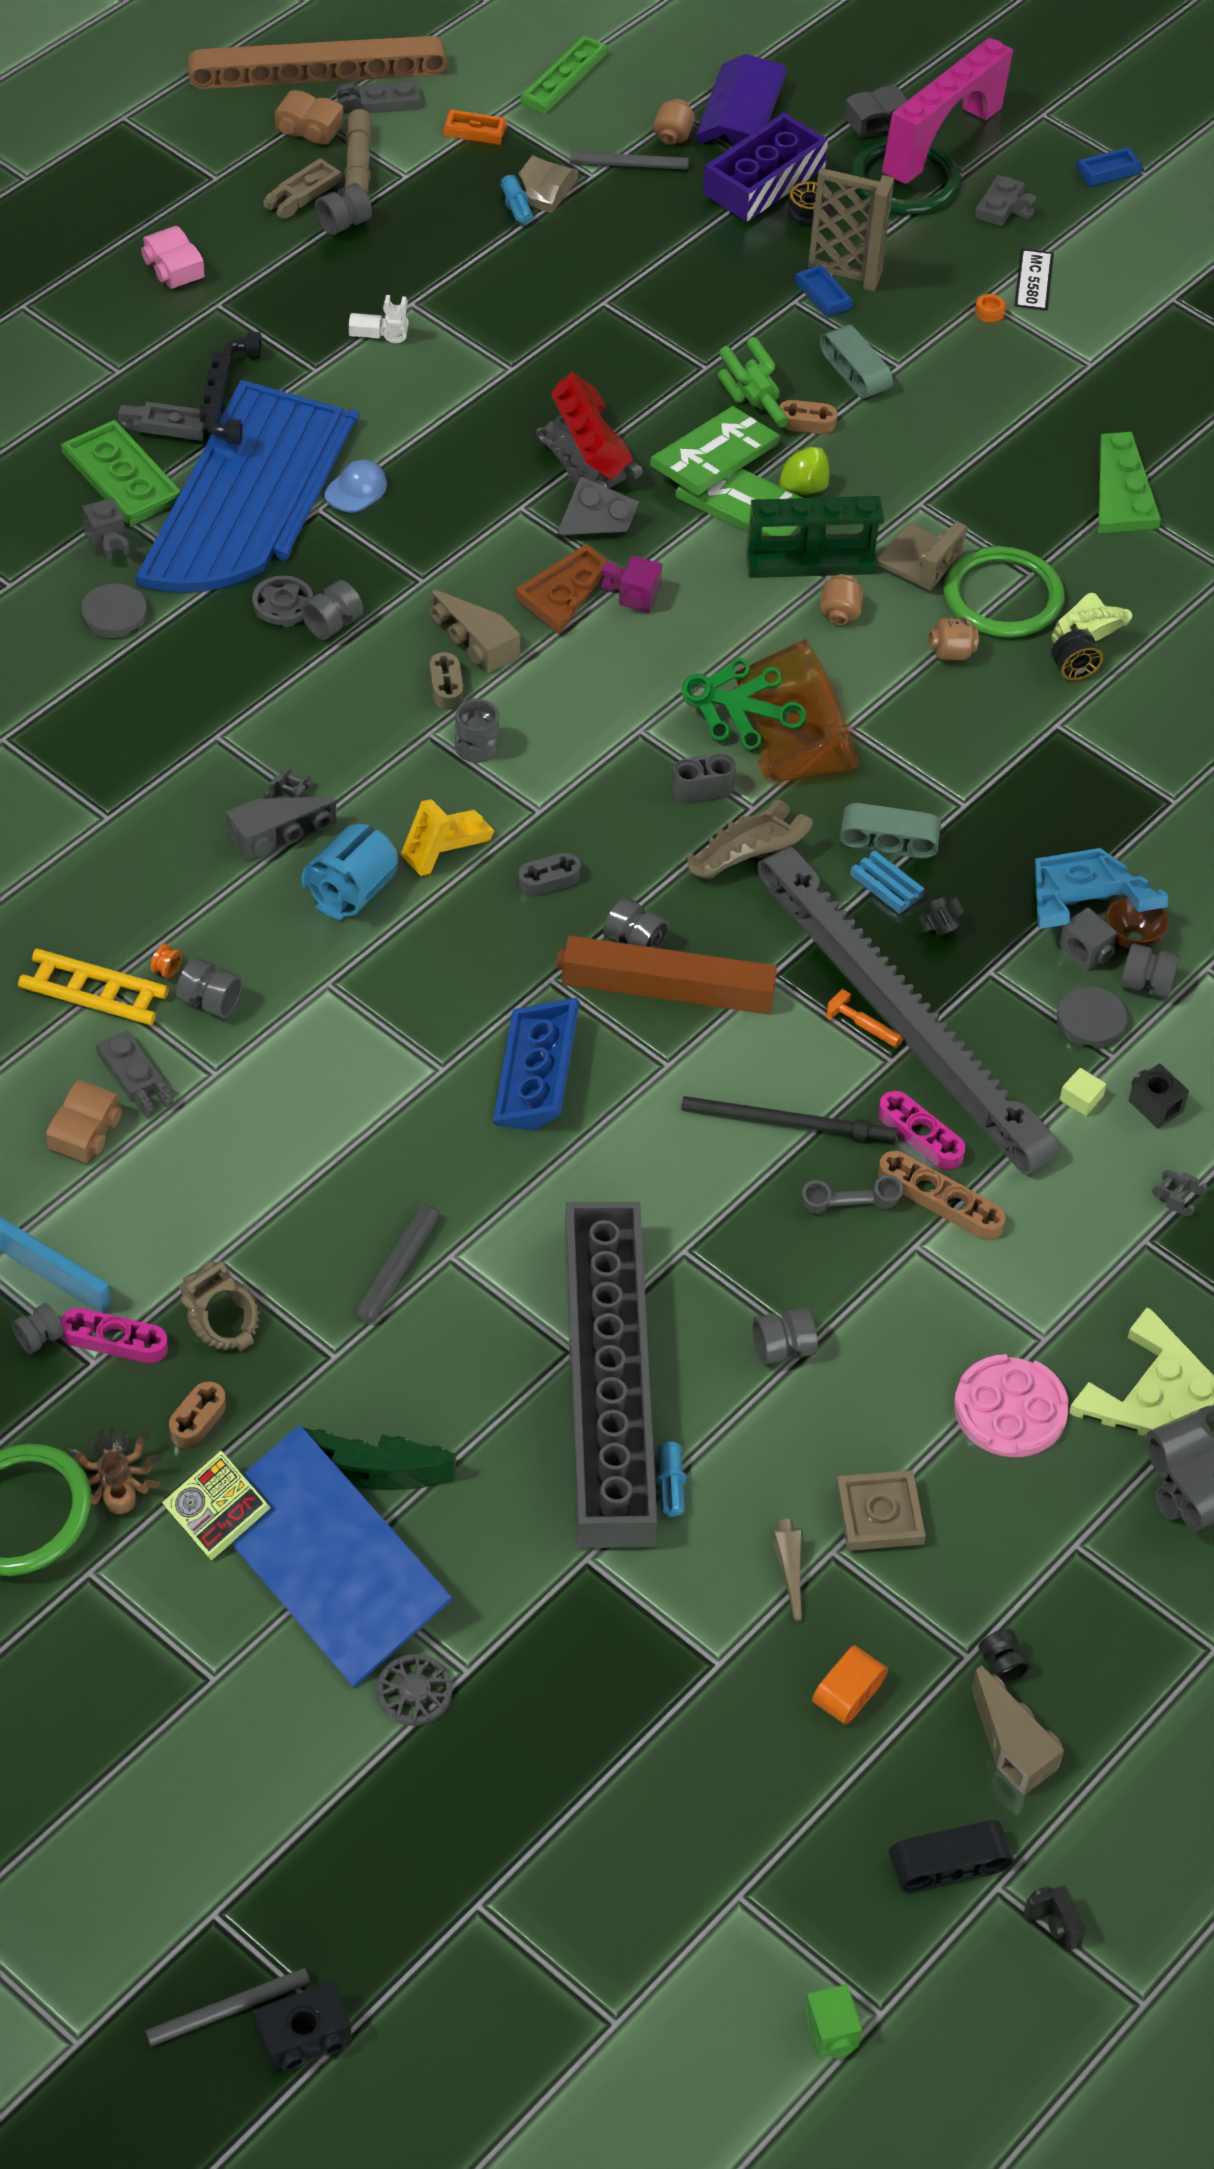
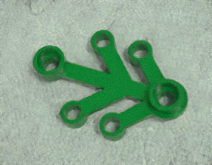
M743 658L733 660L730 666L709 677L703 674H693L686 678L681 687L682 697L690 706L700 707L710 726V735L715 742L722 743L727 741L730 737V729L726 722L720 721L712 702L726 706L742 736L741 742L744 749L750 752L757 751L761 747L762 738L758 731L753 730L744 711L781 721L782 726L789 731H798L806 724L807 715L805 709L797 702H789L780 707L749 698L766 688L776 689L781 685L782 676L775 667L766 668L762 675L730 692L717 688L732 679L745 680L748 678L751 669L749 663ZM739 664L746 666V670L742 674L734 672L735 667ZM774 673L778 676V679L774 683H768L766 681L767 675ZM700 686L704 688V693L701 696H694L692 694L695 687ZM795 713L800 716L799 721L796 723H789L787 721L790 714ZM721 726L726 729V732L723 736L719 737L714 734V730ZM756 736L758 741L755 745H747L745 743L747 737Z

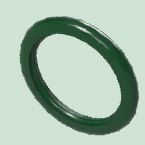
M888 139L876 141L862 149L851 164L850 175L865 178L867 164L872 159L885 154ZM931 143L926 157L935 161L945 171L947 177L945 187L938 194L920 200L892 198L890 212L905 215L924 214L947 205L955 197L961 184L960 171L954 159L942 148ZM856 189L863 199L871 195L870 190Z

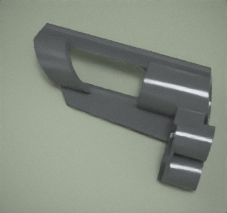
M1214 1405L1200 1408L1148 1431L1146 1435H1143L1151 1463L1156 1473L1163 1479V1486L1159 1487L1155 1493L1159 1510L1170 1520L1181 1516L1184 1523L1193 1531H1199L1214 1524V1432L1207 1424L1214 1420Z

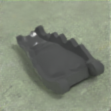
M562 415L557 417L555 421H549L545 427L536 429V437L553 451L575 485H577L581 476L606 488H611L625 479L635 480L642 475V468L633 461L612 481L585 462Z

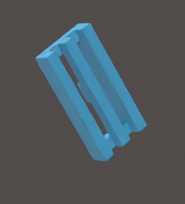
M875 850L870 853L868 859L866 857L863 858L859 866L855 864L851 867L850 876L899 914L924 895V888ZM866 871L870 872L873 876H875L877 879H879V880L881 881V883L878 882L876 879H874V878H873L871 875H869ZM893 890L896 894H898L900 897H902V898L904 899V901L901 900L899 897H897V896H896L894 893H892L891 891Z

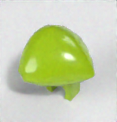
M807 447L800 451L797 450L784 464L779 479V486L798 496L824 491L829 485L830 471L828 458L821 447Z

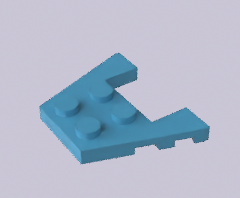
M1101 848L1035 859L1039 929L1069 924L1070 912L1065 905H1075L1083 900H1105L1112 895L1126 894L1138 912L1168 906V894L1161 889L1155 892L1149 888L1150 881L1142 876L1133 877L1130 875L1126 865Z

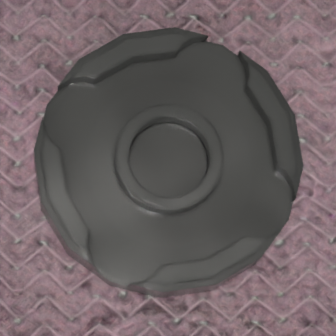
M120 583L104 584L94 588L85 595L81 603L82 621L85 626L90 627L92 633L105 638L129 636L130 631L136 628L138 631L143 627L147 619L146 600L141 592L131 586Z
M1080 987L1069 991L1061 998L1056 1020L1057 1027L1063 1036L1073 1044L1081 1047L1084 1044L1093 1045L1092 1049H1101L1113 1045L1122 1037L1128 1018L1126 1007L1120 998L1110 991L1098 987Z

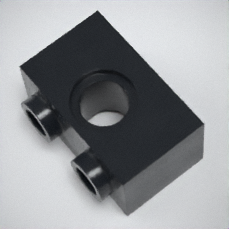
M333 1980L253 2010L254 2030L272 2073L281 2069L284 2071L297 2069L309 2058L322 2053L323 2055L335 2054L352 2042L351 2022ZM301 2025H308L314 2029L307 2035H299L294 2032V2029Z

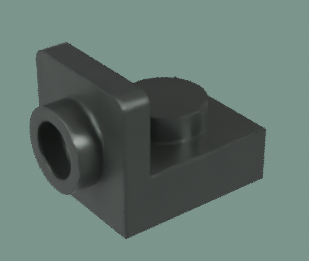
M1063 1885L1055 1889L1043 1887L1033 1892L1027 1899L1023 1914L1026 1921L1031 1922L1047 1916L1048 1926L1053 1937L1061 1939L1066 1951L1082 1946L1086 1926L1066 1886Z

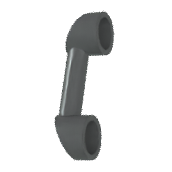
M883 1175L876 1180L873 1189L831 1192L829 1186L823 1181L812 1180L803 1187L801 1201L808 1211L815 1214H822L828 1207L874 1204L877 1208L889 1209L895 1206L901 1199L903 1184L893 1175Z

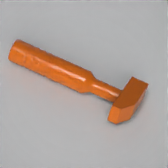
M844 989L828 1002L826 1018L830 1021L841 1012L853 1019L856 1025L892 1047L897 1048L903 1040L902 1035L867 1014L857 1012L848 1007L847 1004L850 1002L851 994Z

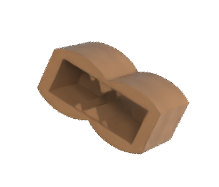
M289 91L275 111V127L278 131L294 137L303 136L317 144H329L344 123L343 106L327 98L316 99L303 91Z
M77 1080L69 1091L63 1106L55 1114L47 1129V1149L84 1163H88L94 1154L99 1155L105 1144V1134L110 1127L115 1128L121 1118L122 1108L119 1107L118 1094L85 1081Z

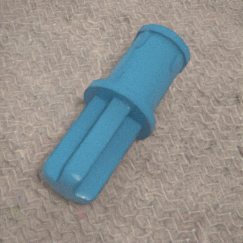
M515 175L505 176L501 180L503 184H500L506 196L505 204L508 209L512 210L515 220L524 226L527 222L532 221L533 218L528 205L529 197L522 190L518 177Z
M665 1442L657 1448L659 1474L656 1476V1484L660 1487L662 1512L670 1518L682 1515L685 1510L683 1486L686 1483L687 1477L682 1472V1447L676 1442Z

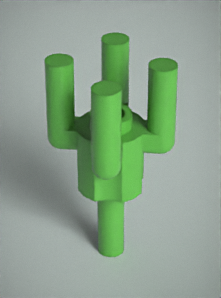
M752 337L747 341V346L758 360L759 365L752 359L745 364V368L741 365L730 347L725 346L721 348L719 355L738 380V383L728 369L720 370L717 376L737 404H742L748 399L753 407H757L759 410L766 409L778 427L786 426L789 420L775 401L779 397V389L769 376L775 369V363L756 337Z

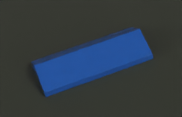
M578 998L513 1009L493 1122L496 1126L536 1131L561 1115L580 1004Z

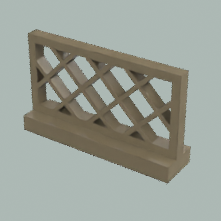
M820 168L817 179L808 268L821 264L828 273L864 281L863 289L875 291L883 270L894 185L893 177L882 175L879 182ZM825 180L837 183L841 189L832 193L825 185ZM857 188L870 190L871 195L862 200L854 190ZM847 195L855 205L846 209L838 198ZM829 203L838 211L832 217H829L822 209L823 206ZM858 210L867 218V221L861 224L851 215ZM843 218L851 226V229L844 233L835 224V222ZM828 227L836 237L827 241L819 231ZM855 234L864 241V244L857 248L848 239ZM839 242L849 251L842 256L832 247ZM825 250L833 260L830 262L817 260V254ZM854 257L862 266L861 270L851 268L845 261Z

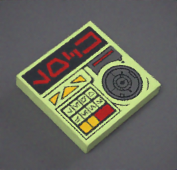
M222 1451L217 1453L162 1502L211 1560L271 1508Z

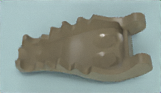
M775 800L767 810L760 814L740 816L737 824L729 821L726 832L722 828H718L717 837L709 838V848H704L697 857H694L692 853L687 854L688 868L695 876L707 880L712 879L719 872L751 857L764 858L775 851L794 845L810 831L813 820L804 814H799L789 825L783 821L789 814L788 804L782 800Z

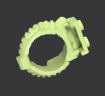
M1088 593L1057 622L1054 632L1051 634L1052 641L1055 643L1064 634L1077 629H1085L1091 632L1095 641H1098L1116 629L1128 625L1132 618V613L1128 609L1105 606L1095 593Z

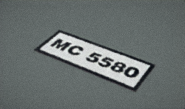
M1021 248L1014 306L1048 310L1053 252Z

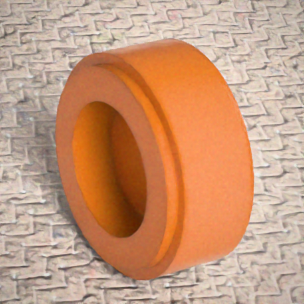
M995 294L982 295L976 300L975 315L984 322H998L1005 315L1006 303Z

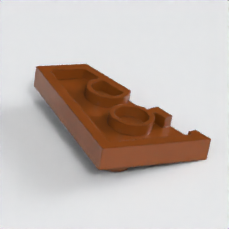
M585 544L515 589V599L560 634L603 578L602 569L605 563L609 561Z

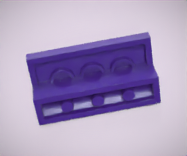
M748 54L723 63L695 134L700 143L703 144L725 134L735 146L769 122L788 70L785 65Z

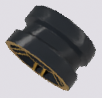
M802 182L792 187L790 191L788 216L792 222L799 226L812 227L817 183ZM831 203L822 207V209L828 214V216L830 212L829 206Z
M1077 629L1064 634L1054 643L1051 649V656L1057 664L1060 673L1068 680H1080L1088 677L1103 662L1102 651L1096 644L1091 632L1085 629Z

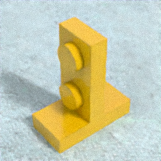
M432 799L421 801L400 855L420 876L431 874L440 852L488 842L491 840L495 830L475 810L446 815Z

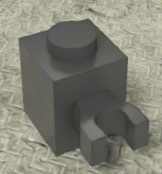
M109 498L82 506L84 534L95 555L104 553L106 560L113 559V550L121 549L124 555L130 554L129 543L125 537L124 518L114 499Z

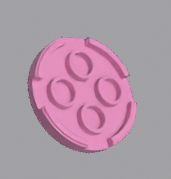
M1000 1354L984 1358L966 1370L960 1379L955 1393L954 1411L957 1422L964 1434L980 1448L1000 1456L1026 1457L1044 1451L1057 1441L1065 1428L1069 1401L1062 1382L1048 1367L1036 1360L1032 1363L1019 1358L1007 1357V1354Z

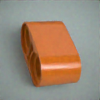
M853 1645L819 1684L813 1695L812 1703L842 1724L847 1725L880 1687L887 1675L888 1667L858 1646Z

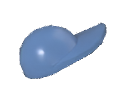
M365 459L351 462L345 467L342 474L326 488L324 493L326 502L332 507L347 513L364 510L380 499L386 492L387 480L384 470L376 462Z

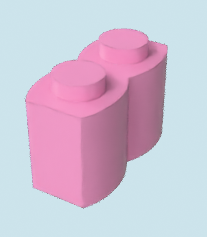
M173 226L143 237L144 247L141 248L143 259L147 265L151 264L154 267L161 283L165 282L169 288L173 289L205 277L203 258L196 247L189 243L180 227Z

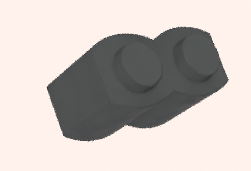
M884 86L872 93H857L846 99L844 117L859 137H874L885 130L889 131L892 112L908 100L897 86Z

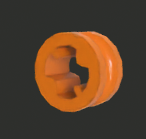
M162 944L153 955L150 970L155 974L161 972L163 978L171 979L180 968L183 953L178 949L172 951L170 945Z

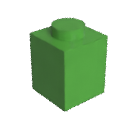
M845 1984L807 1993L803 2012L817 2056L831 2055L833 2058H839L859 2048L862 2027L848 1985Z

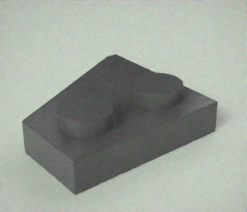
M580 476L556 535L564 537L581 534L626 533L639 501Z

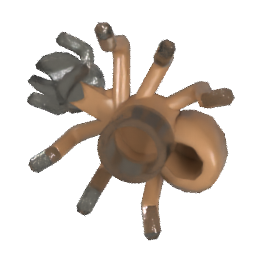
M109 1427L110 1434L108 1438L104 1435L103 1429L99 1432V1449H96L93 1438L88 1440L92 1454L100 1456L98 1463L88 1461L85 1455L74 1447H69L68 1453L76 1457L84 1469L98 1470V1474L88 1478L90 1486L99 1481L101 1483L95 1494H91V1504H97L103 1496L106 1509L110 1513L120 1515L128 1513L135 1507L137 1501L135 1489L142 1494H146L150 1487L159 1488V1481L145 1480L141 1484L132 1478L131 1474H149L153 1463L160 1460L161 1455L156 1453L148 1457L143 1467L129 1466V1463L141 1458L144 1443L148 1439L149 1433L144 1431L136 1441L134 1452L129 1456H125L122 1452L129 1445L127 1432L122 1431L123 1443L120 1444L116 1431Z

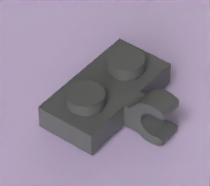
M997 175L976 207L975 218L999 226L1004 225L1011 213L1025 219H1031L1035 209L1028 206L1033 205L1036 196L1024 193L1025 182Z

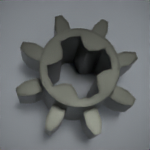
M943 893L922 904L925 912L918 918L926 932L932 929V931L935 930L937 936H941L961 925L958 917L964 911L957 897L950 900Z

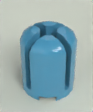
M363 823L350 825L304 867L301 875L302 887L304 889L308 886L312 896L318 901L315 907L326 916L341 920L344 916L356 915L395 876L398 863L397 850L388 836L379 829L374 831L371 825Z

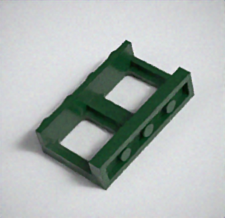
M880 496L751 499L746 545V562L749 578L876 574L878 564L875 549L879 524L884 523ZM863 524V530L857 534L826 533V525ZM799 526V532L796 535H762V527Z

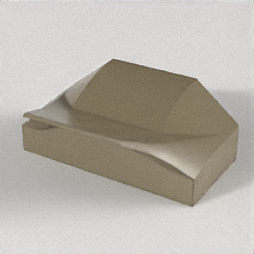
M532 155L519 172L529 197L528 205L553 213L578 180L579 170L551 163Z

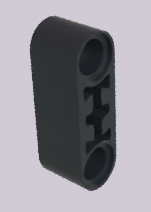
M997 1820L983 1821L905 1839L894 1844L888 1851L900 1889L905 1893L919 1892L1000 1873L1011 1867L1014 1863L1002 1824Z

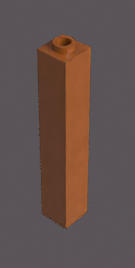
M568 935L566 949H559L556 969L562 970L563 985L768 1015L771 1013L777 973L776 965Z

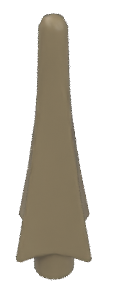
M782 1519L777 1522L778 1531L774 1532L776 1539L772 1543L787 1586L793 1619L799 1622L802 1620L800 1592L802 1530L794 1531L793 1521L791 1519Z

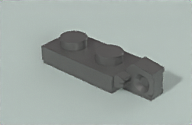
M146 401L145 406L138 407L121 404L118 414V421L122 428L138 432L203 441L206 431L205 423L200 422V409Z

